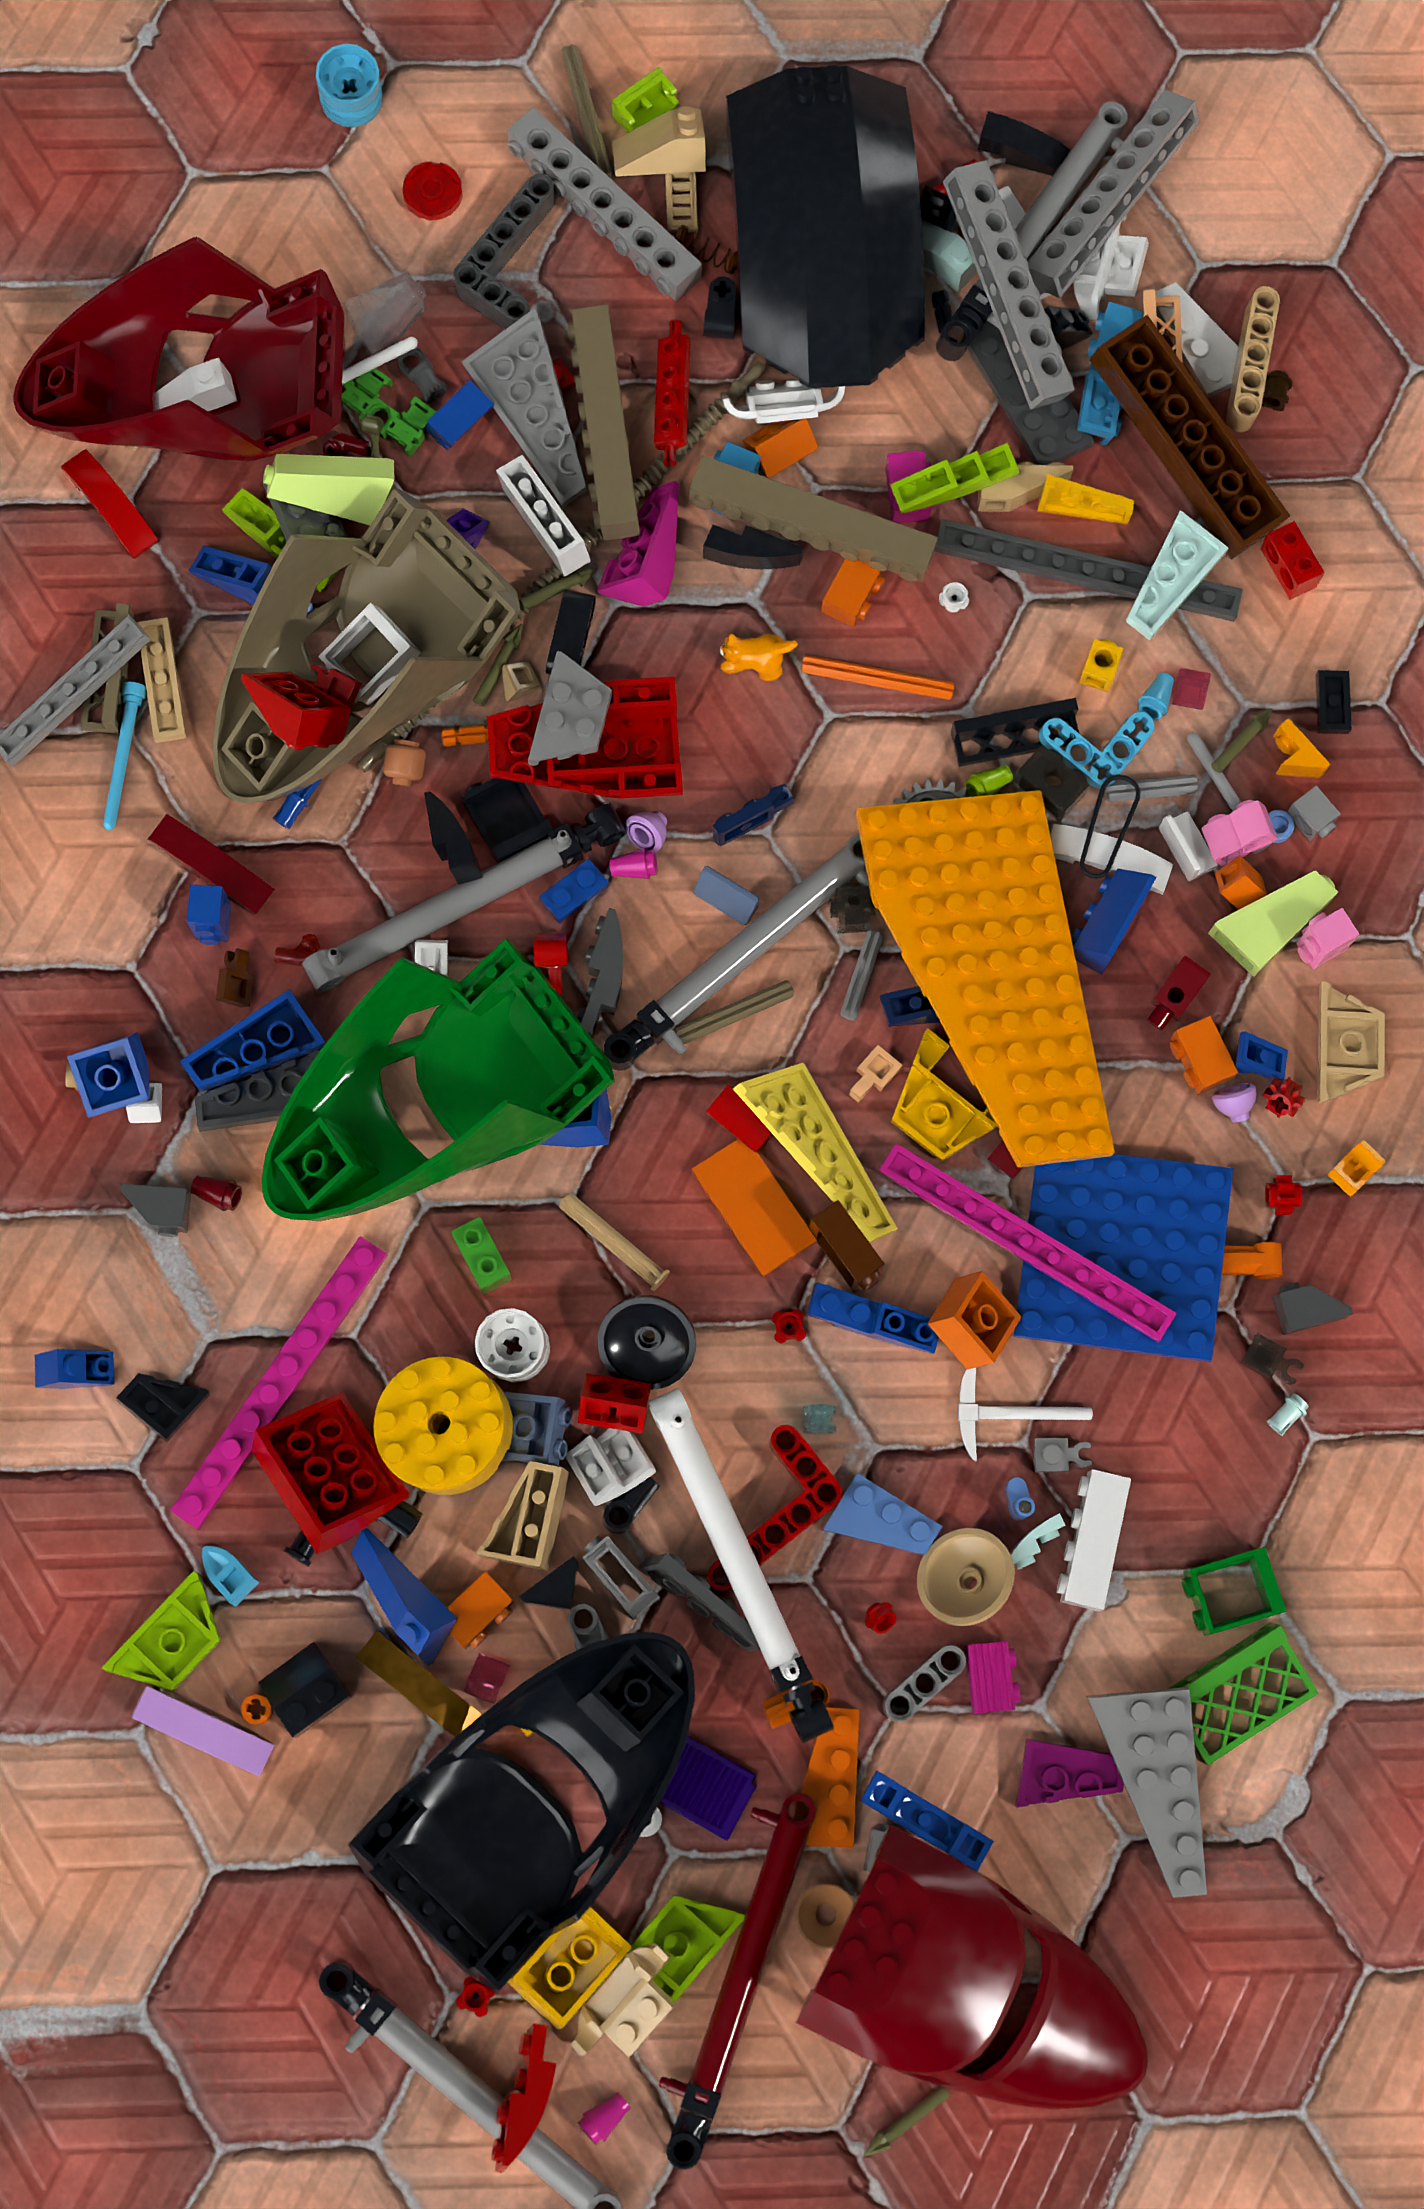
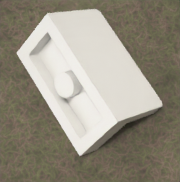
M1188 811L1174 818L1171 815L1164 817L1158 829L1188 882L1217 868L1218 864L1214 862L1208 845Z

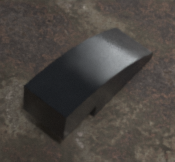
M990 111L987 112L978 150L1006 157L1005 164L1053 176L1070 153V149L1036 128L1004 115Z
M712 525L703 545L704 559L723 565L747 569H782L799 566L803 556V547L748 525L745 526L742 535Z
M431 791L425 792L432 844L442 861L448 860L449 869L458 884L483 878L472 844L454 814Z

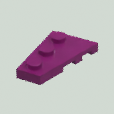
M1026 1738L1015 1806L1019 1808L1031 1804L1053 1803L1065 1799L1123 1792L1124 1783L1110 1753Z

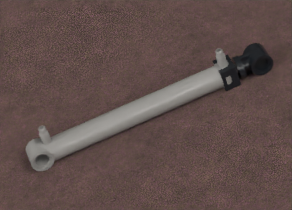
M1110 101L1100 107L1095 118L1015 228L1019 246L1027 262L1035 254L1108 149L1111 147L1116 151L1124 143L1118 137L1126 124L1128 116L1126 109L1121 104ZM980 278L966 294L950 321L945 324L936 342L938 354L947 361L959 360L987 322H990L999 329ZM950 338L956 339L959 343L953 342Z
M607 803L592 810L585 816L587 825L583 827L577 822L571 825L570 829L568 823L548 832L546 839L483 870V878L456 884L334 948L320 950L310 955L303 961L302 965L315 990L318 993L329 991L341 984L346 977L412 944L416 939H421L560 866L565 869L583 859V852L586 854L592 850L591 843L595 841L598 842L600 847L609 846L626 835L627 830L613 805Z
M859 833L853 835L846 846L659 1000H652L637 1013V1020L634 1019L618 1033L610 1035L604 1044V1055L610 1061L612 1069L617 1071L627 1070L639 1056L655 1043L658 1045L663 1040L673 1050H676L679 1055L685 1053L687 1048L674 1032L675 1026L854 878L870 892L864 858L856 856L853 852L854 849L862 847ZM621 1045L625 1046L629 1053L623 1058H617L612 1055V1049Z
M336 1961L323 1969L319 1978V1985L324 1995L336 2001L352 2016L359 2009H362L354 2020L359 2024V2027L345 2045L347 2051L354 2053L369 2035H375L493 2138L499 2139L501 2125L496 2124V2114L499 2103L504 2102L503 2097L397 2007L398 2004L381 1990L377 1991L371 1999L370 1995L376 1988L358 1974L351 1964L346 1961ZM340 1970L346 1975L347 1984L345 1988L335 1989L332 1987L329 1981L332 1971ZM536 2128L533 2136L517 2157L522 2163L574 2206V2209H595L596 2204L603 2200L611 2202L615 2209H622L621 2198L615 2191L608 2189L539 2128Z

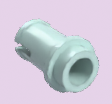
M1295 1393L1291 1397L1286 1396V1402L1267 1420L1269 1426L1281 1436L1285 1434L1301 1415L1305 1416L1307 1414L1305 1410L1309 1407L1308 1404Z

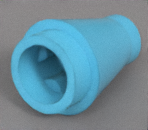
M1158 673L1153 683L1139 698L1138 711L1149 714L1153 720H1159L1162 716L1166 715L1172 686L1175 682L1174 678L1167 673Z

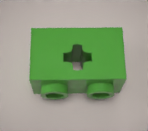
M480 1216L451 1231L453 1239L483 1295L512 1280L510 1272Z

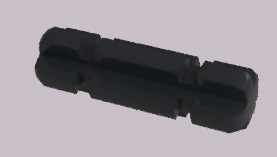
M946 290L934 291L931 297L933 308H935L934 314L939 334H941L945 324L953 316ZM950 338L953 342H958L956 339Z

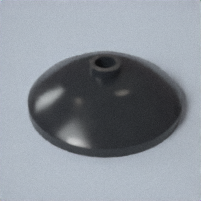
M637 1295L620 1301L607 1312L599 1328L597 1346L602 1363L614 1378L650 1383L651 1390H655L675 1383L688 1371L696 1352V1334L689 1317L673 1302L653 1295ZM647 1330L652 1331L655 1337L648 1338L644 1335V1332Z

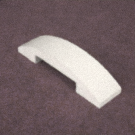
M1053 824L1050 837L1055 858L1071 864L1075 860L1080 862L1088 830ZM1093 831L1084 864L1105 870L1118 839ZM1122 841L1109 872L1115 874L1119 868L1152 874L1157 878L1150 891L1163 895L1173 864L1143 848Z

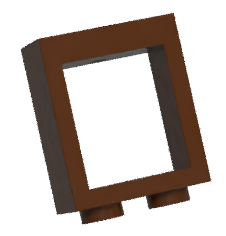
M839 1200L811 1218L810 1231L853 1293L860 1288L863 1292H866L880 1281L879 1278L882 1276L881 1271L885 1263Z

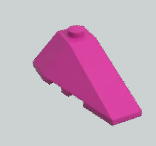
M676 481L652 489L637 514L640 536L627 537L621 540L622 551L616 560L611 558L605 567L597 590L600 595L642 607L666 599L674 576L679 484Z

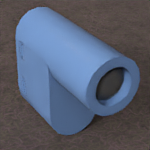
M1016 1477L1009 1480L1004 1487L1009 1513L1013 1519L1021 1521L1033 1514L1035 1504L1029 1496L1027 1484L1023 1479Z

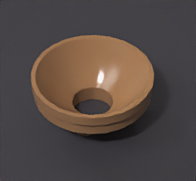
M819 1884L810 1888L802 1895L796 1907L795 1918L800 1934L806 1941L816 1947L833 1948L853 1908L854 1899L846 1890L834 1884ZM824 1904L831 1905L836 1912L834 1922L826 1926L819 1924L815 1917L817 1908Z

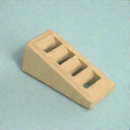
M695 172L665 174L667 231L669 233H676L679 227L684 225L688 227V233L698 232ZM672 192H690V194L672 195ZM690 204V207H673V205ZM673 216H691V219L673 220Z

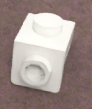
M416 939L415 963L448 977V940Z

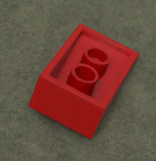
M291 671L242 673L241 680L272 732L286 741L288 747L297 750H303L305 746L328 748L329 745L340 744L344 740L351 712L350 707Z

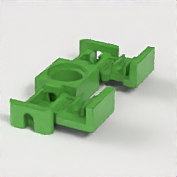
M376 368L359 376L355 381L357 387L353 380L346 382L344 385L345 391L341 397V405L344 403L358 413L361 423L368 414L374 415L378 411L386 412L388 419L384 423L379 436L384 440L390 436L405 447L404 451L407 456H412L425 439L423 431L426 428L427 421L437 411L415 396L410 402L411 408L407 413L403 411L401 413L403 417L401 418L396 410L378 398L380 396L378 391L384 386L391 388L393 382Z

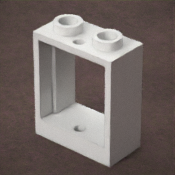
M372 603L318 656L326 664L325 668L328 672L331 669H337L354 678L341 662L376 627L397 649L398 653L364 688L360 687L354 702L361 701L369 706L396 679L408 660L412 657H418L422 653L389 616Z

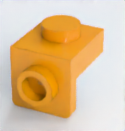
M1361 1140L1327 1175L1347 1195L1352 1197L1385 1164V1159L1365 1140Z

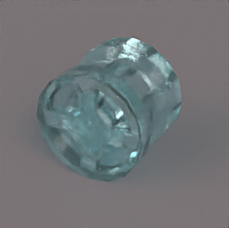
M816 1404L803 1406V1414L806 1416L803 1433L814 1435L836 1433V1425L832 1422V1416L836 1412L835 1405Z

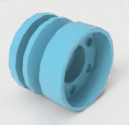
M341 44L331 47L321 56L316 67V81L323 111L329 119L344 127H358L367 124L375 118L382 106L380 73L375 58L368 50L354 44Z

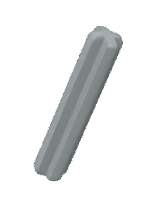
M1195 775L1135 781L1141 791L1140 799L1192 794L1198 790V781ZM1129 782L1112 783L1105 788V797L1108 802L1135 800L1136 791Z
M867 931L840 1012V1016L844 1019L855 1021L883 940V934L878 931Z

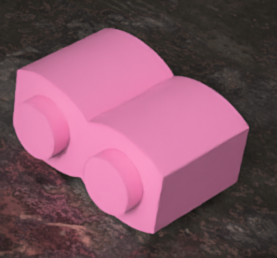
M1258 800L1243 801L1230 814L1215 815L1208 820V824L1201 828L1213 860L1220 866L1228 864L1238 856L1244 857L1250 852L1264 848L1278 839L1265 805Z

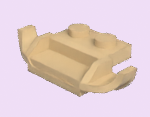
M656 1943L641 1946L626 1954L618 1966L583 2004L579 2015L578 2029L570 2046L583 2057L606 2034L628 2057L633 2055L676 2005L652 1980L671 1956Z

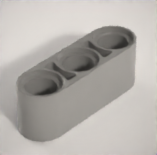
M953 1645L937 1650L887 1694L882 1704L885 1715L893 1721H904L914 1715L962 1672L966 1664L963 1651ZM945 1652L954 1653L958 1659L957 1667L953 1671H948L941 1665V1656ZM920 1674H927L932 1679L933 1686L928 1693H921L916 1688L915 1681ZM895 1696L903 1697L908 1705L907 1711L901 1716L895 1715L890 1709V1702Z

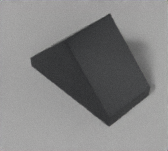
M925 185L920 197L921 218L946 231L957 232L959 222L948 194Z
M573 1556L519 1596L524 1604L571 1611L578 1561Z

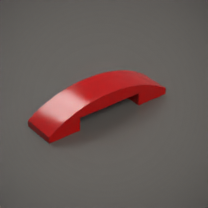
M86 449L60 466L76 488L85 495L113 530L116 538L133 559L159 542L120 487Z

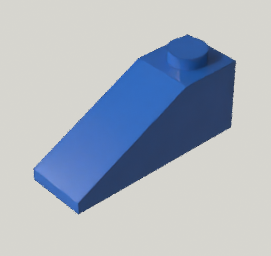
M203 546L188 571L192 575L254 605L272 567L268 563Z

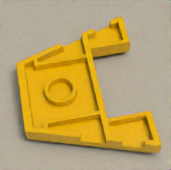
M927 1028L891 1123L942 1162L998 1126L988 1108L982 1113L930 1072L949 1050L950 1045Z

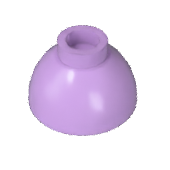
M641 811L633 814L626 820L625 824L630 841L639 849L646 848L647 851H659L666 839L667 818L660 811Z
M1247 1082L1228 1085L1216 1090L1211 1098L1216 1108L1222 1114L1229 1116L1231 1122L1245 1121L1250 1118L1249 1111L1256 1101V1086Z

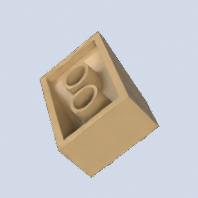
M681 107L678 110H670L612 141L615 177L706 171L705 135L701 108Z

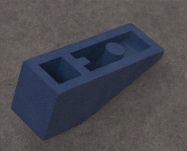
M919 986L879 996L889 1027L940 1022L927 996H923Z

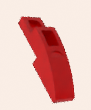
M533 2023L526 2033L521 2035L519 2054L523 2055L522 2069H517L514 2082V2090H518L519 2093L511 2092L504 2099V2102H500L496 2114V2124H500L501 2128L499 2139L495 2138L493 2142L491 2160L496 2161L495 2172L497 2173L504 2172L523 2151L533 2136L548 2103L554 2081L556 2063L543 2061L547 2025Z

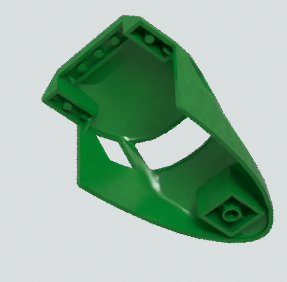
M505 939L460 982L406 958H401L350 1012L320 1050L295 1087L279 1117L265 1154L262 1172L264 1200L267 1206L280 1217L301 1221H325L381 1207L457 1174L517 1155L544 1143L566 1127L614 1083L615 1079L611 1063L542 971L535 967V964L509 940ZM438 1006L422 1034L388 1045L408 1015ZM411 1056L415 1058L417 1083L427 1105L454 1140L452 1144L430 1159L423 1155L409 1141L393 1118L383 1097L381 1070L385 1066Z

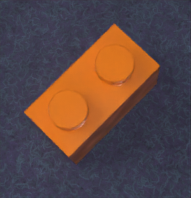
M845 559L823 599L821 612L854 628L859 619L865 620L872 603L868 602L872 594H879L886 579L882 576L883 571H878L872 568L869 563L860 560L850 561Z
M1211 1015L1176 1030L1171 1036V1051L1177 1060L1181 1059L1185 1067V1080L1190 1088H1195L1198 1095L1232 1081L1238 1074Z
M486 1571L447 1607L457 1618L450 1634L464 1649H467L470 1645L474 1649L479 1646L489 1635L485 1630L493 1622L500 1625L513 1612L510 1606L514 1601Z

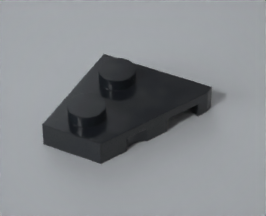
M138 1373L116 1397V1400L165 1442H168L209 1397L210 1393L205 1388L199 1387V1389L180 1385L179 1382L157 1380L153 1376Z

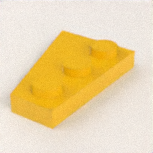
M1046 474L1037 511L1128 524L1133 513L1134 500Z

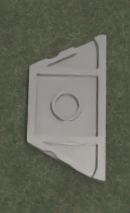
M557 651L528 757V765L535 766L539 765V761L556 757L558 760L570 758L575 754L585 755L598 751L612 697V690L560 651Z

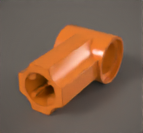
M1262 1242L1252 1244V1246H1225L1221 1275H1253V1278L1257 1279L1283 1277L1281 1243Z
M812 1680L802 1684L804 1686L813 1682L814 1686L822 1691V1701L825 1706L827 1705L830 1695L824 1683ZM790 1690L761 1701L772 1729L791 1722L789 1711L795 1708L792 1701L785 1704L782 1698L783 1695L791 1692Z

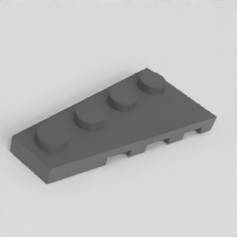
M320 1049L310 1052L309 1056L295 1061L292 1059L282 1063V1066L265 1073L261 1071L251 1075L252 1078L236 1084L233 1082L195 1097L197 1127L199 1131L278 1121L295 1087L320 1052Z
M664 1553L645 1558L638 1567V1570L646 1576L650 1571L659 1576L663 1582L660 1586L670 1594L674 1592L679 1596L688 1598V1607L697 1614L706 1618L712 1616L714 1618L713 1626L747 1652L760 1650L747 1619H743L735 1612L736 1607L724 1597L720 1596L718 1598L709 1590L711 1586L705 1579L698 1575L693 1576L685 1569L686 1564L678 1556L672 1553L669 1555Z

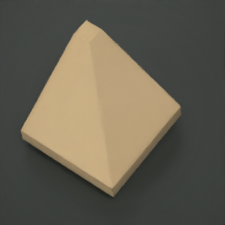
M529 661L502 666L507 702L514 701L541 689Z

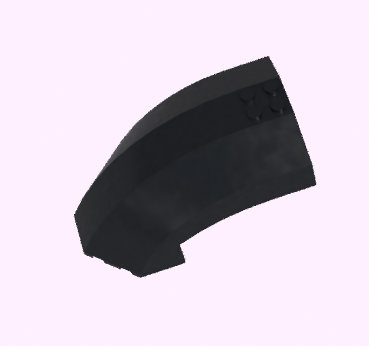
M830 65L827 67L808 68L802 66L787 68L726 95V134L735 216L739 272V318L743 350L752 355L755 352L766 358L768 365L784 374L787 372L792 373L799 378V383L807 388L871 385L878 379V374L886 367L891 369L905 357L908 349L913 345L917 347L925 341L924 261L920 192L915 143L906 87L849 66Z

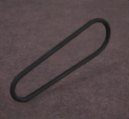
M1111 776L1104 781L1100 788L1080 858L1081 871L1090 878H1102L1110 871L1139 803L1141 794L1139 785L1128 776ZM1114 780H1126L1135 788V800L1105 870L1099 874H1092L1087 871L1084 863L1105 788Z

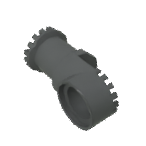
M416 347L398 357L400 372L407 376L412 383L417 384L423 393L422 398L425 403H432L433 400H437L436 397L441 398L440 395H444V392L448 389L445 382L439 381L433 372V365L420 348ZM414 355L420 359V364L415 368H408L403 364V360L407 356Z

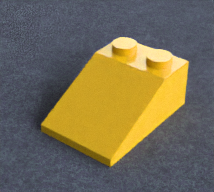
M589 1907L579 1921L547 1937L508 1980V1983L556 2030H559L568 2023L631 1950L632 1946Z

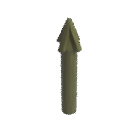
M579 568L572 572V574L519 599L520 610L525 611L578 584L583 587L594 574L596 568Z
M523 624L518 625L503 638L505 640L503 642L504 645L473 699V702L477 705L484 706L502 674V666L507 665L515 649L519 650Z
M1272 708L1253 715V719L1249 721L1247 727L1211 764L1215 772L1221 773L1258 732H1263L1271 716Z
M939 2086L882 2133L878 2130L864 2152V2156L867 2157L892 2148L890 2144L951 2096L946 2088Z

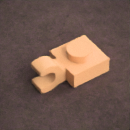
M877 1045L857 1068L856 1071L862 1078L852 1087L848 1096L859 1103L872 1086L881 1092L899 1072L902 1064Z

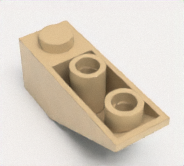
M1031 462L1018 463L1017 466L1020 474L978 490V511L1009 512L1040 497L1046 474L1070 481L1073 466H1065L1059 462L1048 465H1034Z

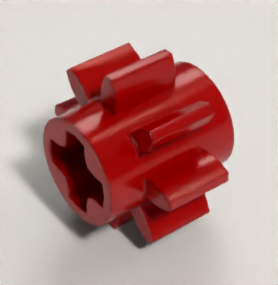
M1291 1077L1282 1081L1274 1078L1270 1087H1267L1262 1095L1268 1099L1265 1108L1270 1109L1278 1118L1287 1113L1294 1117L1298 1108H1301L1305 1102V1098L1300 1096L1303 1086L1291 1080Z
M1276 1175V1178H1273V1183H1266L1265 1186L1266 1206L1275 1207V1215H1291V1212H1294V1207H1301L1302 1204L1301 1184L1292 1183V1175Z

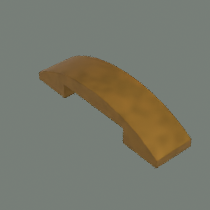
M377 1630L356 1656L359 1661L455 1737L482 1715V1713L457 1693L453 1692Z

